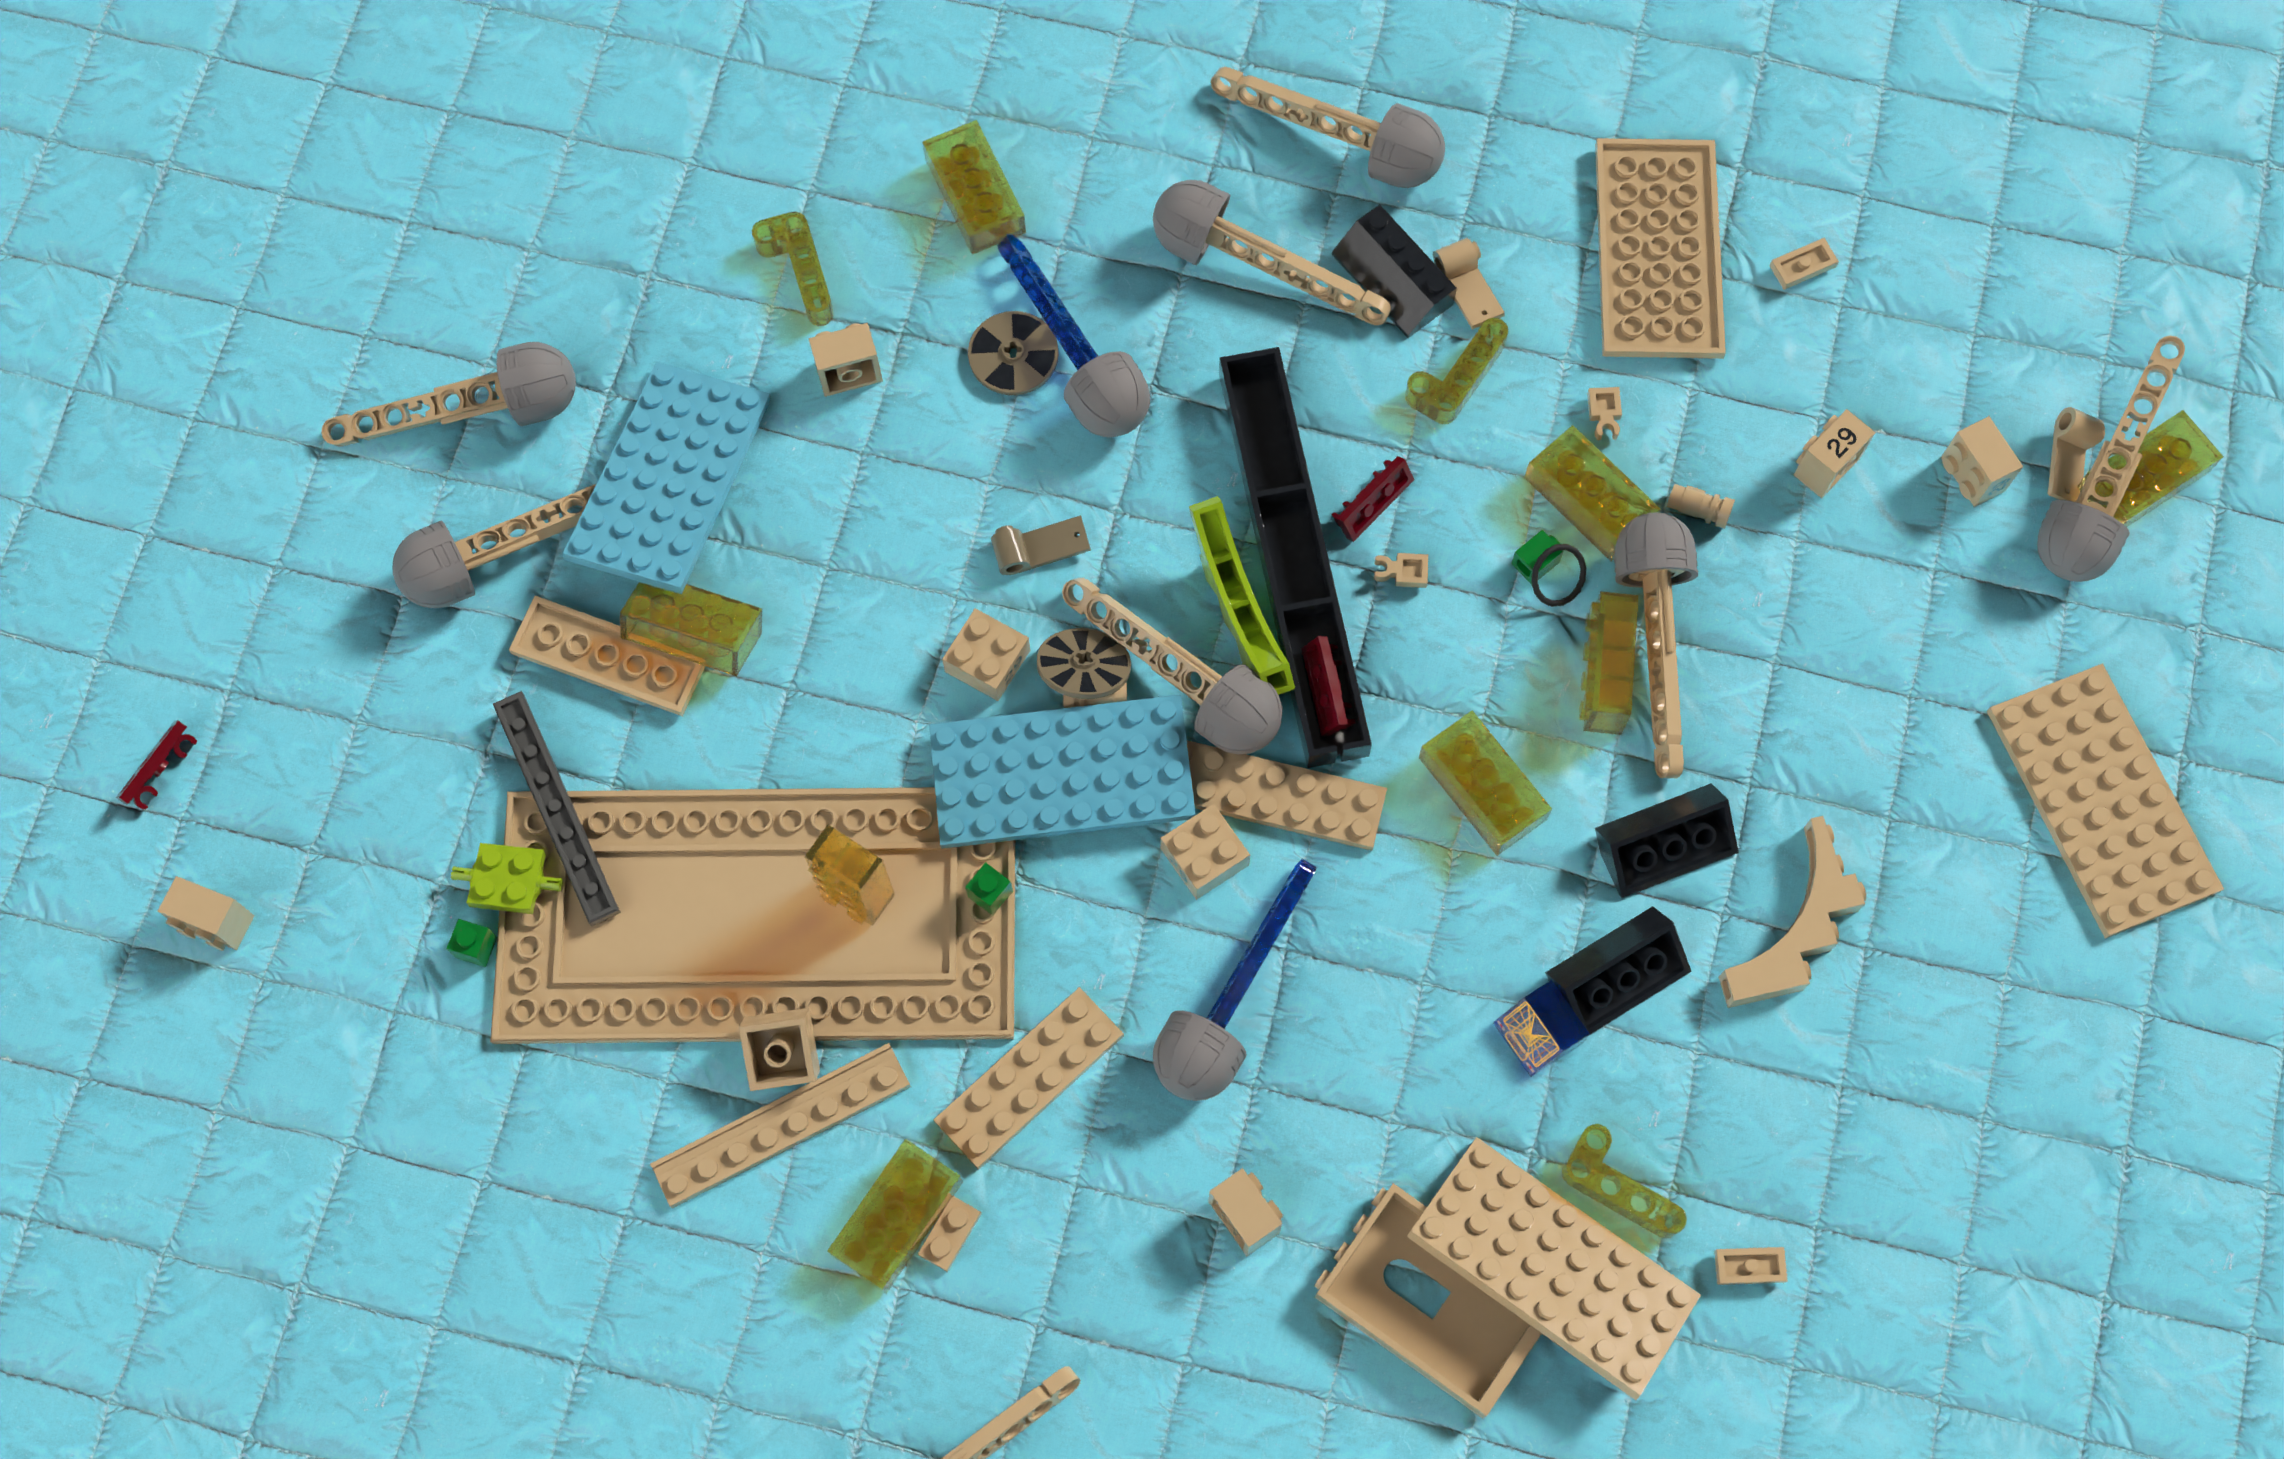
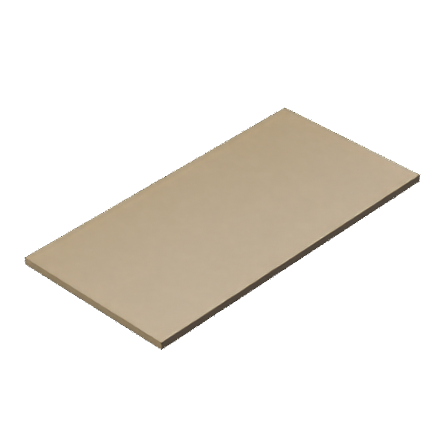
M935 787L567 791L621 911L620 914L592 927L588 923L531 791L507 792L504 845L544 850L546 854L543 865L544 877L562 878L563 883L560 892L541 890L536 899L533 914L499 911L490 1041L493 1044L741 1042L739 1026L744 1017L805 1008L810 1009L815 1041L1014 1039L1016 840L941 849ZM985 862L1009 879L1013 892L993 916L968 898L965 886Z

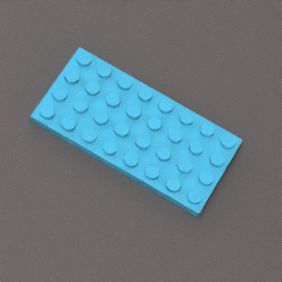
M656 362L562 553L564 561L682 594L771 401L770 393Z
M1181 695L929 724L941 849L1189 820L1196 815Z

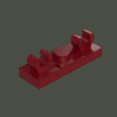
M1397 456L1393 461L1385 460L1383 462L1385 469L1381 473L1374 471L1373 475L1375 478L1352 502H1343L1345 510L1340 515L1335 512L1332 514L1334 521L1341 527L1347 539L1354 542L1415 480L1404 458Z
M1318 636L1301 648L1321 736H1331L1341 729H1347L1356 722L1355 719L1346 718L1345 712L1352 708V706L1348 702H1343L1341 697V683L1336 670L1341 665V661L1332 659V653L1338 650V647L1335 644H1329L1327 636Z
M178 720L172 723L116 796L118 800L124 804H129L133 799L134 804L138 808L145 810L148 808L146 804L141 802L140 795L147 791L153 796H157L158 791L152 786H144L147 780L152 775L158 778L169 764L165 758L171 749H173L176 756L186 758L187 754L179 748L183 740H187L193 745L197 743L196 738L192 735H182L187 728L186 725Z

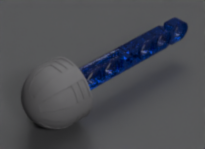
M1007 234L997 245L1000 254L1006 263L1010 264L1012 272L1077 369L1064 390L1066 403L1080 423L1088 431L1096 435L1117 437L1133 431L1144 420L1150 405L1148 385L1141 370L1128 353L1117 351L1101 356L1097 355L1037 263L1032 259L1033 257L1025 245L1014 235Z
M1304 858L1296 864L1282 890L1276 897L1207 1018L1188 1011H1173L1161 1030L1154 1045L1153 1063L1160 1082L1172 1094L1182 1099L1193 1101L1206 1100L1217 1096L1230 1085L1246 1058V1051L1242 1044L1225 1028L1316 871V866Z

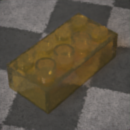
M977 120L922 141L925 161L972 255L1026 233L1024 213Z
M2184 410L2146 434L2138 453L2142 454L2141 460L2113 518L2128 527L2211 472L2224 457ZM2115 454L2108 459V464L2111 468L2118 470L2126 466V460L2123 456ZM2090 471L2085 475V477H2084V478L2081 480V482L2077 485V488H2078V490H2079L2080 492H2081V490H2082V487H2083V485H2084V483H2085V481H2086V479H2087V477H2088ZM2100 482L2096 484L2095 492L2100 497H2109L2113 493V488L2107 482Z
M1574 425L1529 462L1524 477L1611 562L1615 558L1618 536L1625 525L1640 515L1659 513L1661 510Z
M639 582L620 611V636L622 639L734 676L739 674L762 634V608L686 584L683 593L679 594Z
M1600 591L1597 601L1591 602L1590 613L1586 614L1585 632H1589L1588 642L1584 643L1583 661H1587L1586 672L1582 673L1581 690H1584L1585 694L1584 701L1580 702L1579 720H1584L1583 731L1621 735L1631 716L1638 595Z
M1473 710L1421 747L1418 758L1497 856L1548 819L1552 811L1550 805Z
M829 824L804 856L809 866L808 871L813 875L812 880L817 883L816 888L821 892L820 897L834 907L840 904L848 910L846 914L859 924H863L866 921L873 926L895 896L883 860Z
M905 1139L827 1252L831 1257L887 1294L942 1214L952 1196L955 1195L962 1185L961 1176Z

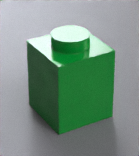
M1541 530L1515 551L1511 564L1532 585V570L1537 558L1547 548L1560 543L1554 536H1548ZM1563 550L1550 554L1543 561L1539 570L1538 580L1559 564Z
M986 862L965 886L968 898L992 916L1013 892L1011 881Z
M458 919L446 949L457 959L486 967L498 937L487 927Z

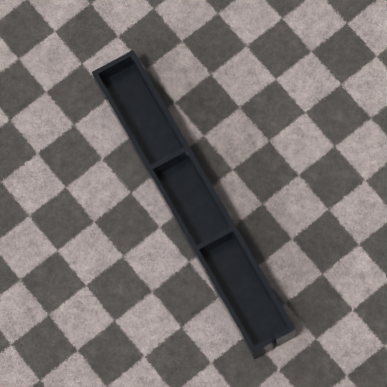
M1275 347L1219 357L1220 382L1279 645L1289 662L1295 689L1290 690L1307 768L1335 763L1337 756H1340L1341 762L1369 757L1372 743L1280 348ZM1318 636H1327L1329 644H1335L1338 647V650L1332 653V659L1341 661V665L1336 668L1338 679L1341 683V697L1343 702H1348L1352 706V708L1345 712L1346 718L1355 719L1356 722L1347 729H1341L1331 736H1321L1301 648Z

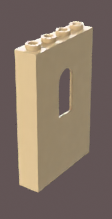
M1394 1183L1389 1190L1382 1187L1371 1203L1376 1207L1371 1216L1368 1218L1363 1214L1352 1230L1357 1234L1350 1245L1344 1242L1333 1259L1338 1261L1337 1265L1331 1273L1325 1269L1314 1286L1319 1289L1315 1298L1484 1419L1542 1333L1409 1239L1407 1235L1427 1207ZM1397 1259L1406 1260L1451 1292L1433 1319L1387 1287L1383 1273L1388 1263Z

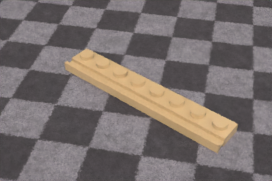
M887 1043L816 1079V1082L808 1083L650 1163L654 1170L669 1206L674 1208L911 1086L890 1044Z

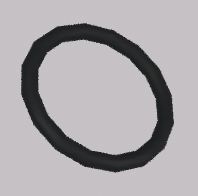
M1555 544L1547 548L1537 558L1532 570L1531 583L1534 594L1542 603L1550 607L1563 606L1573 601L1581 592L1586 580L1587 568L1584 557L1577 548L1569 544ZM1558 550H1567L1578 559L1580 566L1579 581L1569 596L1561 600L1548 599L1539 588L1538 574L1540 567L1550 554Z

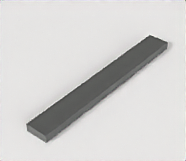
M520 691L493 703L588 923L592 927L620 914L621 911L524 693Z

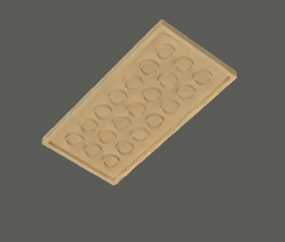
M1597 138L1595 154L1602 357L1723 359L1726 351L1715 140Z
M2103 663L1992 706L1986 711L2105 939L2224 890Z
M1477 1137L1407 1235L1413 1242L1634 1400L1641 1396L1701 1294Z

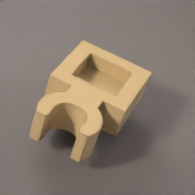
M1619 387L1589 388L1587 392L1590 421H1599L1595 430L1596 439L1601 440L1602 430L1609 429L1612 432L1613 440H1616L1620 427L1615 420H1620L1622 416Z
M1397 553L1396 561H1392L1389 557L1383 555L1375 557L1374 565H1382L1386 568L1384 572H1375V581L1384 582L1391 577L1396 578L1395 586L1427 587L1428 555Z

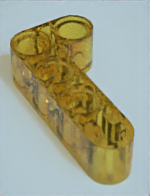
M795 211L756 222L752 228V237L757 252L767 258L785 253L789 254L807 318L813 325L824 326L828 324L834 316L833 307L806 217L802 213ZM794 229H801L796 233L791 232ZM765 237H772L771 239L766 241L762 240ZM802 254H809L805 258H798ZM810 279H815V280H816V281H815L814 283H812V284H807V283H806V281H808V280H810ZM814 300H820V308H816Z
M1499 318L1487 319L1443 382L1424 371L1413 373L1408 379L1405 392L1407 404L1437 423H1452L1503 351L1508 336L1507 324ZM1493 337V339L1490 342V345L1487 344L1488 338L1491 339ZM1472 357H1479V358H1481V359L1484 360V361H1483V362H1475V361H1473L1471 358H1472ZM1456 380H1464V381H1466L1468 384H1467V385H1459V384H1457L1455 381H1456ZM1416 387H1421L1425 389L1426 392L1418 393L1413 389ZM1440 403H1448V404H1450L1452 407H1451V408H1443V407H1441L1439 404H1440Z
M1600 1124L1588 1126L1577 1139L1563 1166L1562 1177L1564 1181L1574 1189L1659 1237L1672 1238L1681 1232L1687 1222L1684 1210L1679 1205L1604 1164L1602 1161L1612 1142L1611 1133L1605 1126ZM1594 1134L1600 1137L1602 1148H1591L1587 1143V1135ZM1573 1163H1581L1585 1166L1587 1170L1585 1178H1578L1572 1173L1571 1165ZM1608 1179L1615 1183L1617 1188L1615 1195L1606 1194L1602 1190V1180ZM1633 1196L1644 1199L1647 1207L1645 1212L1636 1211L1632 1207L1631 1198ZM1657 1206L1659 1208L1655 1212V1214L1657 1215L1650 1219L1648 1216L1655 1210ZM1668 1214L1673 1217L1671 1221L1673 1225L1670 1228L1665 1226L1666 1220L1664 1217Z

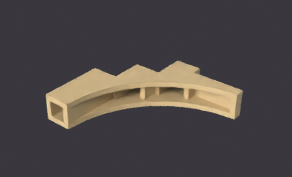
M1824 816L1811 818L1804 827L1809 850V879L1805 899L1795 922L1785 936L1772 948L1749 962L1725 969L1719 976L1728 1008L1803 991L1810 984L1811 970L1806 960L1803 961L1802 958L1829 952L1838 944V928L1834 921H1830V918L1856 913L1865 905L1866 891L1862 882H1858L1856 874L1842 875L1844 873L1843 861L1840 855L1835 853L1832 844L1834 843L1833 830L1829 824L1826 825Z

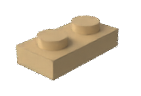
M1822 238L1773 259L1769 266L1785 290L1836 268L1839 261L1825 238Z
M952 1195L918 1255L948 1272L982 1213Z
M1784 1247L1716 1249L1714 1251L1717 1285L1785 1283L1788 1281Z

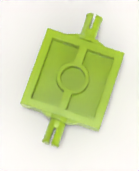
M480 843L477 859L472 869L453 866V872H451V880L469 881L470 889L466 902L469 907L533 914L536 899L542 889L560 892L563 883L562 878L544 877L543 865L546 856L544 850Z

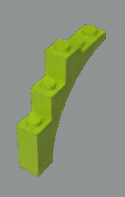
M1216 496L1189 506L1201 551L1199 555L1206 581L1218 597L1224 623L1236 639L1242 664L1256 672L1260 680L1266 683L1269 682L1278 695L1295 689L1289 662L1274 639L1246 577L1221 499Z

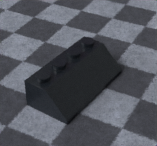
M1380 204L1358 219L1332 251V256L1365 292L1369 290L1390 303L1391 311L1388 317L1407 338L1454 305L1457 287Z
M1712 783L1595 828L1601 857L1621 898L1739 853L1729 800Z
M1652 906L1545 973L1555 998L1580 1035L1585 1038L1692 971L1674 922Z

